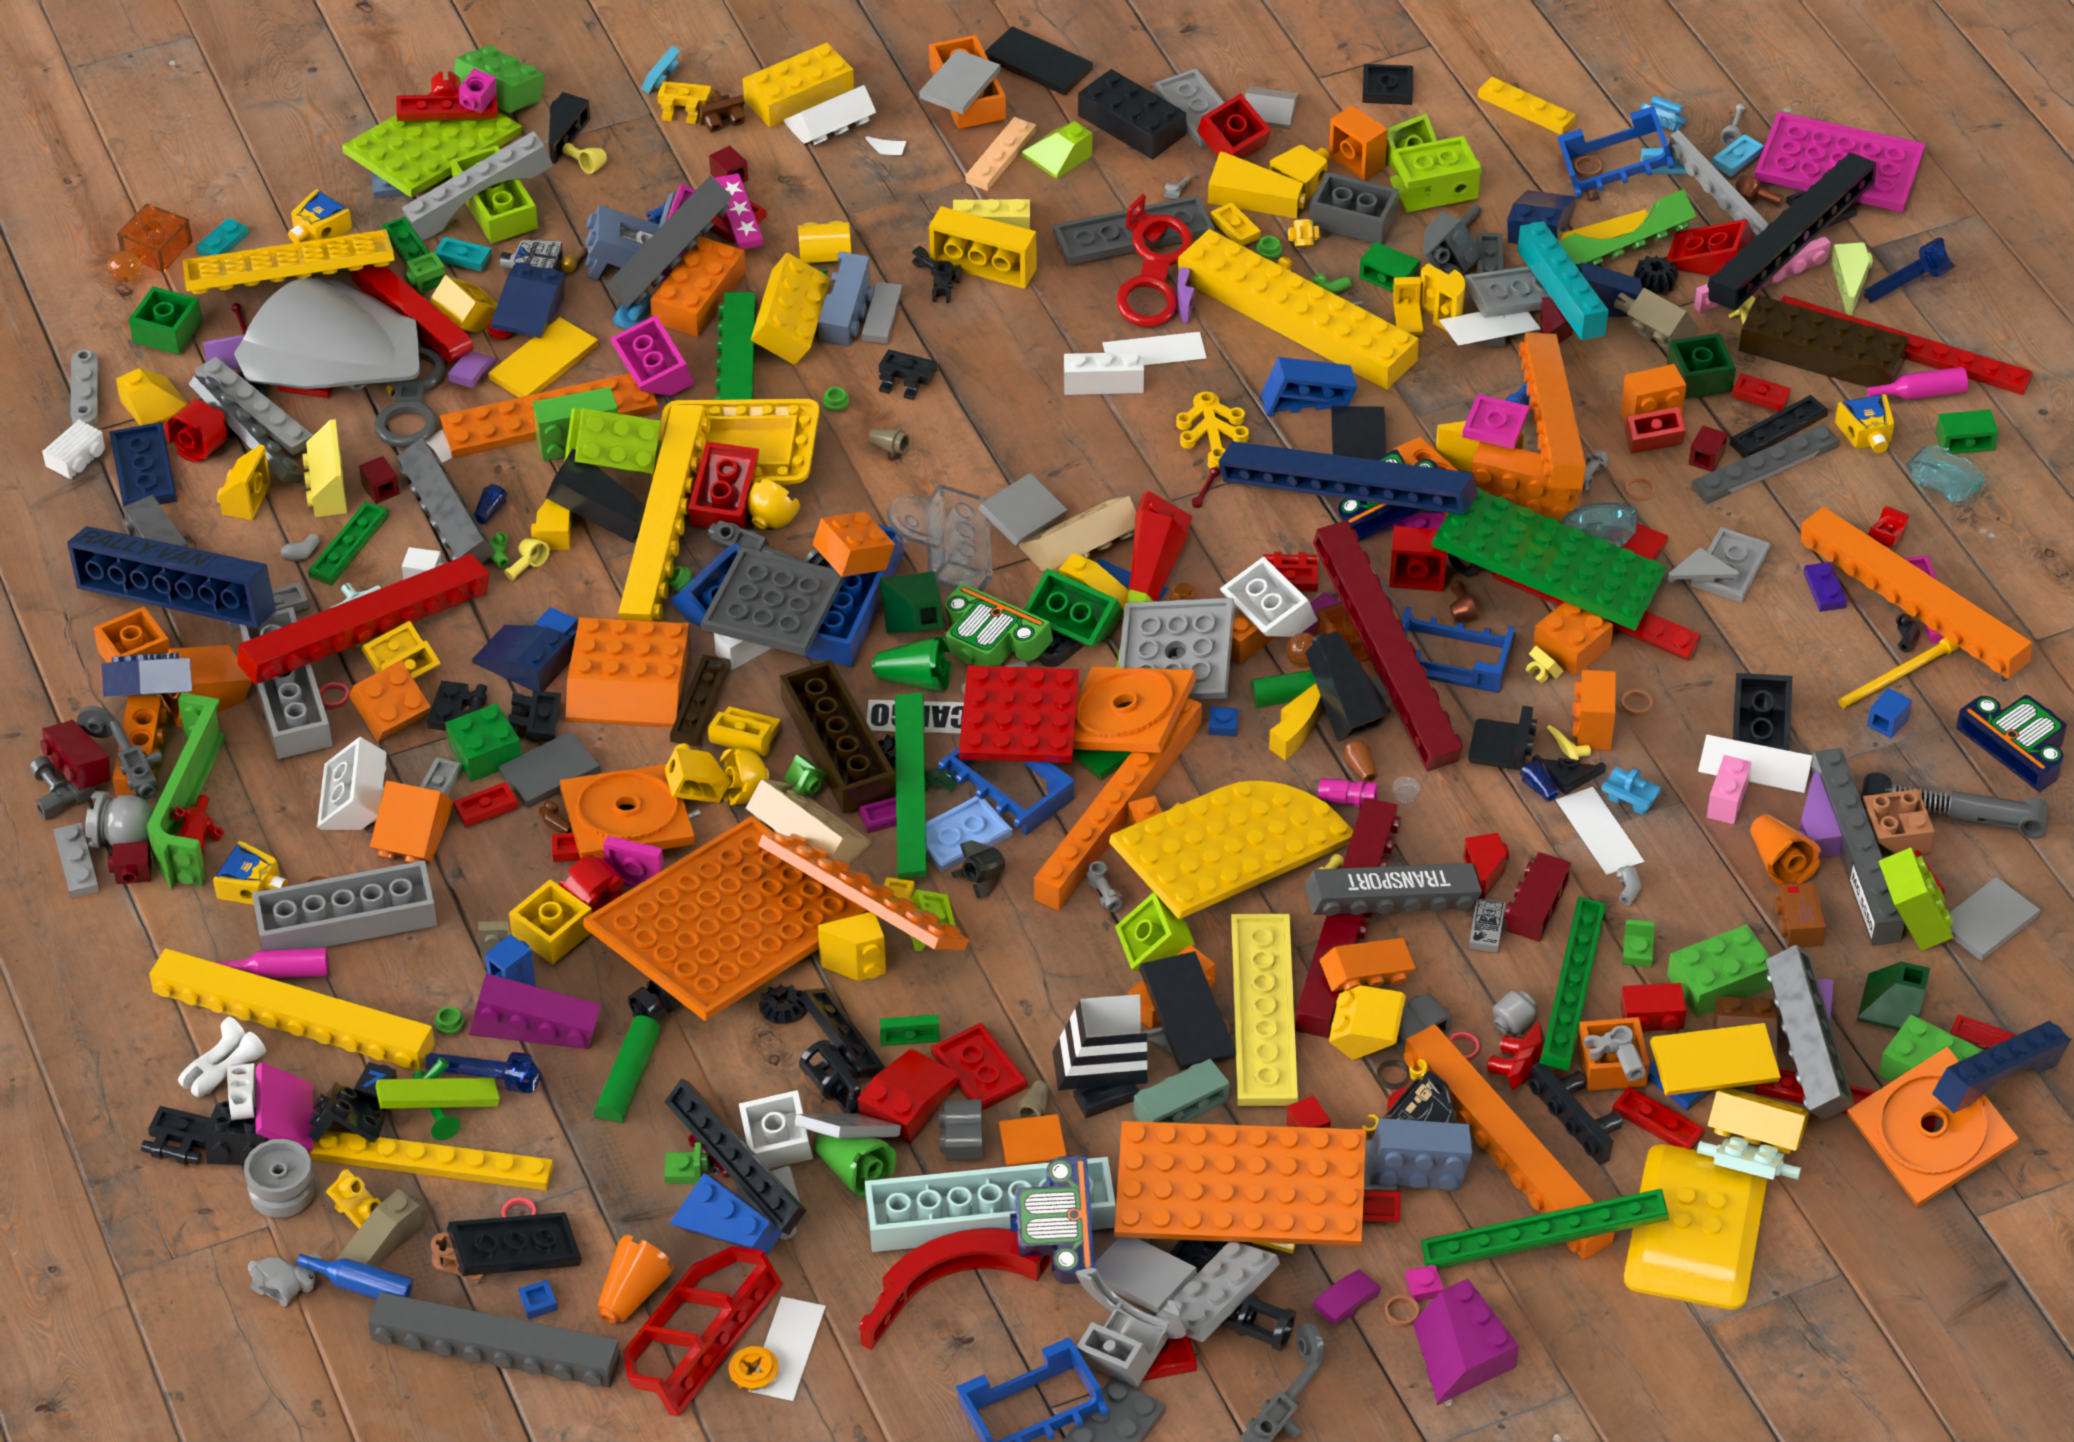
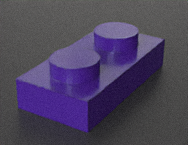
M1825 562L1805 565L1803 573L1819 612L1846 608L1847 599L1832 563Z

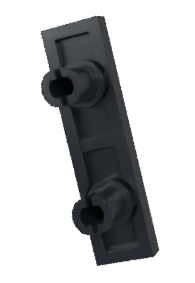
M1540 1062L1532 1065L1528 1082L1532 1093L1545 1103L1549 1112L1560 1120L1571 1136L1576 1138L1583 1146L1587 1155L1591 1156L1599 1165L1608 1162L1614 1141L1607 1134L1622 1128L1623 1120L1617 1111H1612L1597 1119H1593L1572 1095V1093L1586 1088L1587 1080L1581 1071H1576L1567 1077L1557 1079L1546 1065L1540 1064Z

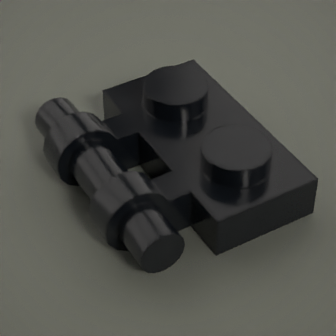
M441 680L427 719L428 729L446 731L445 722L481 709L487 700V686L478 684L476 689L469 693L468 684ZM464 706H470L469 709L463 711Z
M159 1106L148 1128L149 1135L156 1137L154 1142L144 1140L141 1145V1151L150 1153L152 1157L158 1159L167 1157L176 1159V1162L187 1165L188 1163L199 1165L202 1154L192 1150L194 1147L206 1149L205 1130L211 1117ZM169 1141L181 1143L179 1148L168 1146L167 1144Z

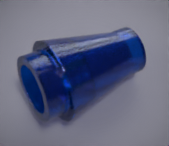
M489 484L488 487L483 488L476 511L473 514L478 523L487 524L489 519L506 504L507 492L499 485Z
M1533 760L1521 769L1522 782L1543 797L1546 802H1550L1558 796L1560 791L1555 786L1544 763Z

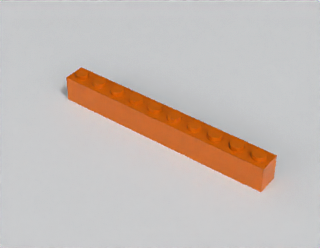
M1525 332L1524 342L1519 343L1518 355L1519 358H1522L1521 370H1524V383H1527L1526 392L1527 396H1530L1529 408L1533 410L1532 422L1535 423V436H1538V450H1541L1540 461L1544 463L1543 475L1548 477L1550 488L1582 490L1586 464L1557 334Z
M1824 506L1801 523V543L1806 548L1812 549L1824 557L1826 561L1838 566L1847 575L1853 576L1867 588L1879 593L1888 602L1894 603L1911 617H1915L1923 622L1929 629L1938 632L1952 644L1964 649L1973 658L1979 659L1988 665L1993 671L2009 679L2031 661L2032 642Z
M1187 698L1161 753L1131 752L1034 877L1035 901L1060 911L1086 877L1090 864L1098 861L1110 846L1111 834L1122 830L1127 824L1128 802L1147 798L1200 729L1202 724V703Z
M1435 1024L1406 1039L1404 1053L1406 1064L1416 1071H1421L1422 1069L1418 1066L1417 1060L1423 1059L1427 1064V1071H1433L1448 1083L1453 1099L1452 1108L1456 1112L1455 1116L1459 1124H1469L1470 1133L1474 1136L1478 1146L1485 1149L1492 1156L1495 1165L1507 1173L1514 1187L1522 1190L1535 1210H1539L1544 1214L1594 1203ZM1615 1232L1568 1241L1566 1244L1572 1252H1576L1584 1261L1613 1245Z

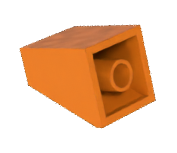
M229 645L169 649L168 653H179V658H190L192 692L183 693L219 699L220 704L216 712L245 701L252 682L237 665L238 657ZM182 692L157 694V696H162L163 705L168 707L169 714L177 727H183L178 699Z
M386 780L370 848L378 852V857L394 860L395 856L404 857V862L406 863L424 860L425 862L432 863L454 808L453 800L441 791Z

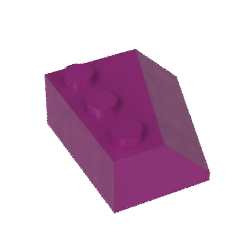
M1468 1278L1442 1290L1413 1322L1420 1350L1427 1365L1428 1377L1430 1382H1432L1435 1392L1434 1397L1437 1405L1517 1366L1518 1343Z

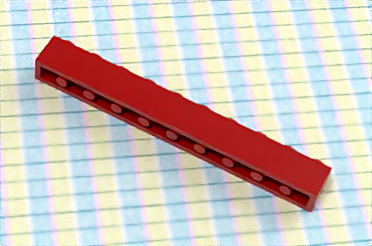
M472 554L465 555L240 643L237 665L255 685L271 680L274 677L294 671L299 667L386 634L408 621L414 623L465 601L480 597L487 593L490 573Z

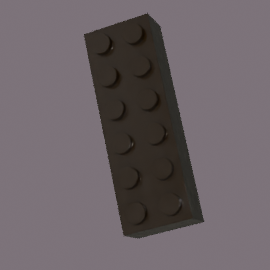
M1758 295L1742 326L1738 351L1860 386L1874 387L1895 382L1905 361L1909 337Z
M832 659L780 675L781 699L817 766L826 772L824 779L843 814L859 809L863 805L896 797L895 772Z

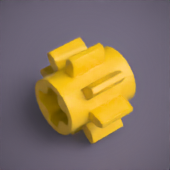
M1310 219L1293 221L1294 227H1289L1288 229L1289 241H1295L1296 248L1313 247L1314 240H1319L1318 238H1320L1319 226H1313V220Z

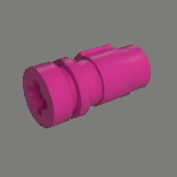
M1321 778L1318 787V799L1329 801V803L1355 805V808L1360 809L1364 797L1378 800L1379 784L1370 781L1365 784L1363 780H1359L1356 783L1350 780Z

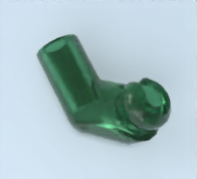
M940 768L925 771L926 791L929 787L940 785L952 792L958 784L956 778Z

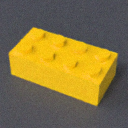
M827 42L743 78L745 103L769 128L783 123L784 119L854 89L853 68Z
M940 206L929 225L930 258L936 262L944 260L951 262L953 266L960 264L963 273L1026 289L1037 270L1036 231Z
M787 252L771 271L751 341L796 365L811 348L831 277Z

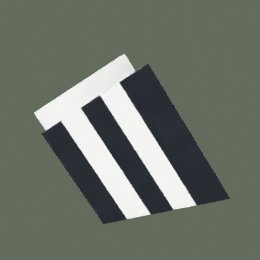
M1140 994L1079 1000L1052 1051L1058 1091L1148 1083L1147 1033H1141Z

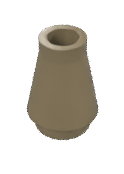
M873 428L869 434V443L877 445L894 455L905 454L910 445V436L902 429Z
M1043 1081L1034 1082L1029 1091L1017 1103V1114L1020 1119L1045 1116L1047 1097L1050 1091L1048 1084Z

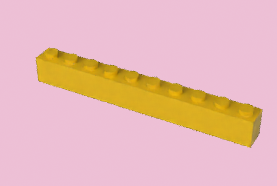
M672 405L618 612L620 620L656 622L662 620L663 600L667 599L669 591L668 579L673 577V560L679 554L678 540L679 536L684 534V516L689 513V496L694 489L695 473H698L700 453L704 452L705 433H708L710 430V418L706 416L703 405Z
M164 949L149 973L153 993H157L162 997L181 1000L189 1005H198L216 1013L235 1016L243 1021L248 1020L259 1023L270 1029L275 1028L289 1032L294 1036H303L316 1040L321 1044H330L343 1048L348 1052L364 1054L375 1060H384L397 1064L402 1068L421 1070L435 1045L433 1029L430 1025L170 949Z

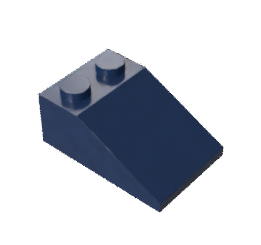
M1527 190L1513 203L1507 218L1508 243L1518 244L1520 226L1542 221L1545 222L1555 238L1561 240L1577 202V197Z
M515 262L507 276L491 322V328L541 338L564 299L565 272L556 271L553 268L536 267L529 263Z
M504 625L472 659V662L529 690L544 691L571 662L570 637L544 626Z

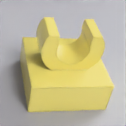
M1537 646L1529 653L1535 661L1527 665L1526 671L1533 675L1536 670H1540V673L1535 678L1539 683H1544L1548 679L1549 674L1555 679L1562 674L1563 670Z

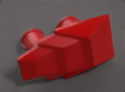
M1540 1022L1533 1026L1524 1039L1509 1035L1502 1037L1500 1043L1501 1053L1515 1055L1513 1059L1491 1055L1488 1059V1073L1507 1076L1512 1090H1515L1520 1084H1524L1530 1077L1532 1065L1540 1062L1545 1041Z

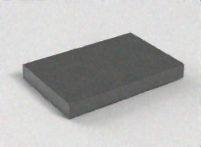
M572 731L498 766L499 774L527 808L561 792V779L595 775L601 772L598 762Z

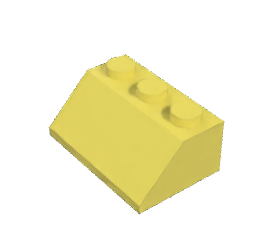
M1030 199L953 200V210L1030 230Z
M336 419L328 421L306 442L307 453L302 454L304 470L309 469V472H304L306 488H311V491H306L308 507L314 508L315 517L347 513L342 458Z

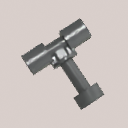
M40 756L30 764L29 770L33 776L39 781L45 780L50 787L48 795L36 800L37 810L44 820L63 812L62 806L72 801L80 804L91 799L92 794L95 792L94 786L79 790L73 783L69 784L64 780L59 781L54 775L55 766L47 756Z

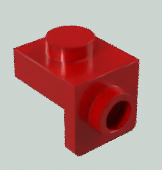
M1885 506L1882 509L1879 521L1870 527L1868 536L1885 547H1893L1903 538L1909 514Z

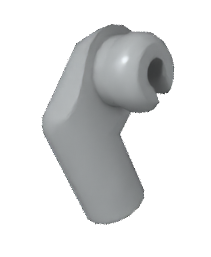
M1626 865L1618 869L1617 877H1621L1619 881L1625 883L1626 886L1619 896V901L1623 905L1629 906L1640 892L1642 884L1637 870L1632 866Z

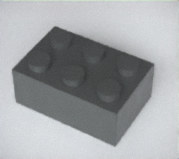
M1326 172L1310 203L1309 219L1313 220V226H1319L1321 230L1382 244L1398 213L1399 190Z

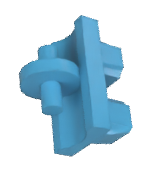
M1615 767L1609 779L1603 783L1602 791L1608 793L1609 800L1617 804L1623 803V801L1633 804L1635 812L1644 815L1661 793V787L1640 778L1641 771L1637 768H1633L1629 773Z

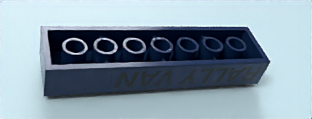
M89 526L84 527L67 542L77 589L258 628L276 612L267 564Z

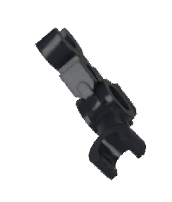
M918 246L912 251V254L917 256L912 260V263L916 267L925 266L931 270V274L934 276L932 301L936 302V298L943 295L946 297V303L949 304L951 302L953 278L956 277V283H961V265L953 266L951 262L944 260L936 262L930 258L925 248Z

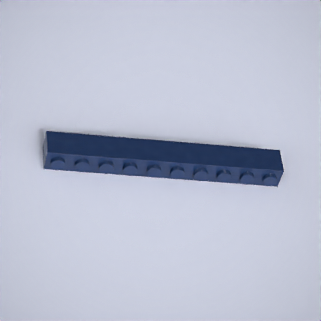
M1232 441L1218 461L1224 482L1461 515L1466 514L1478 495L1474 475L1469 472Z

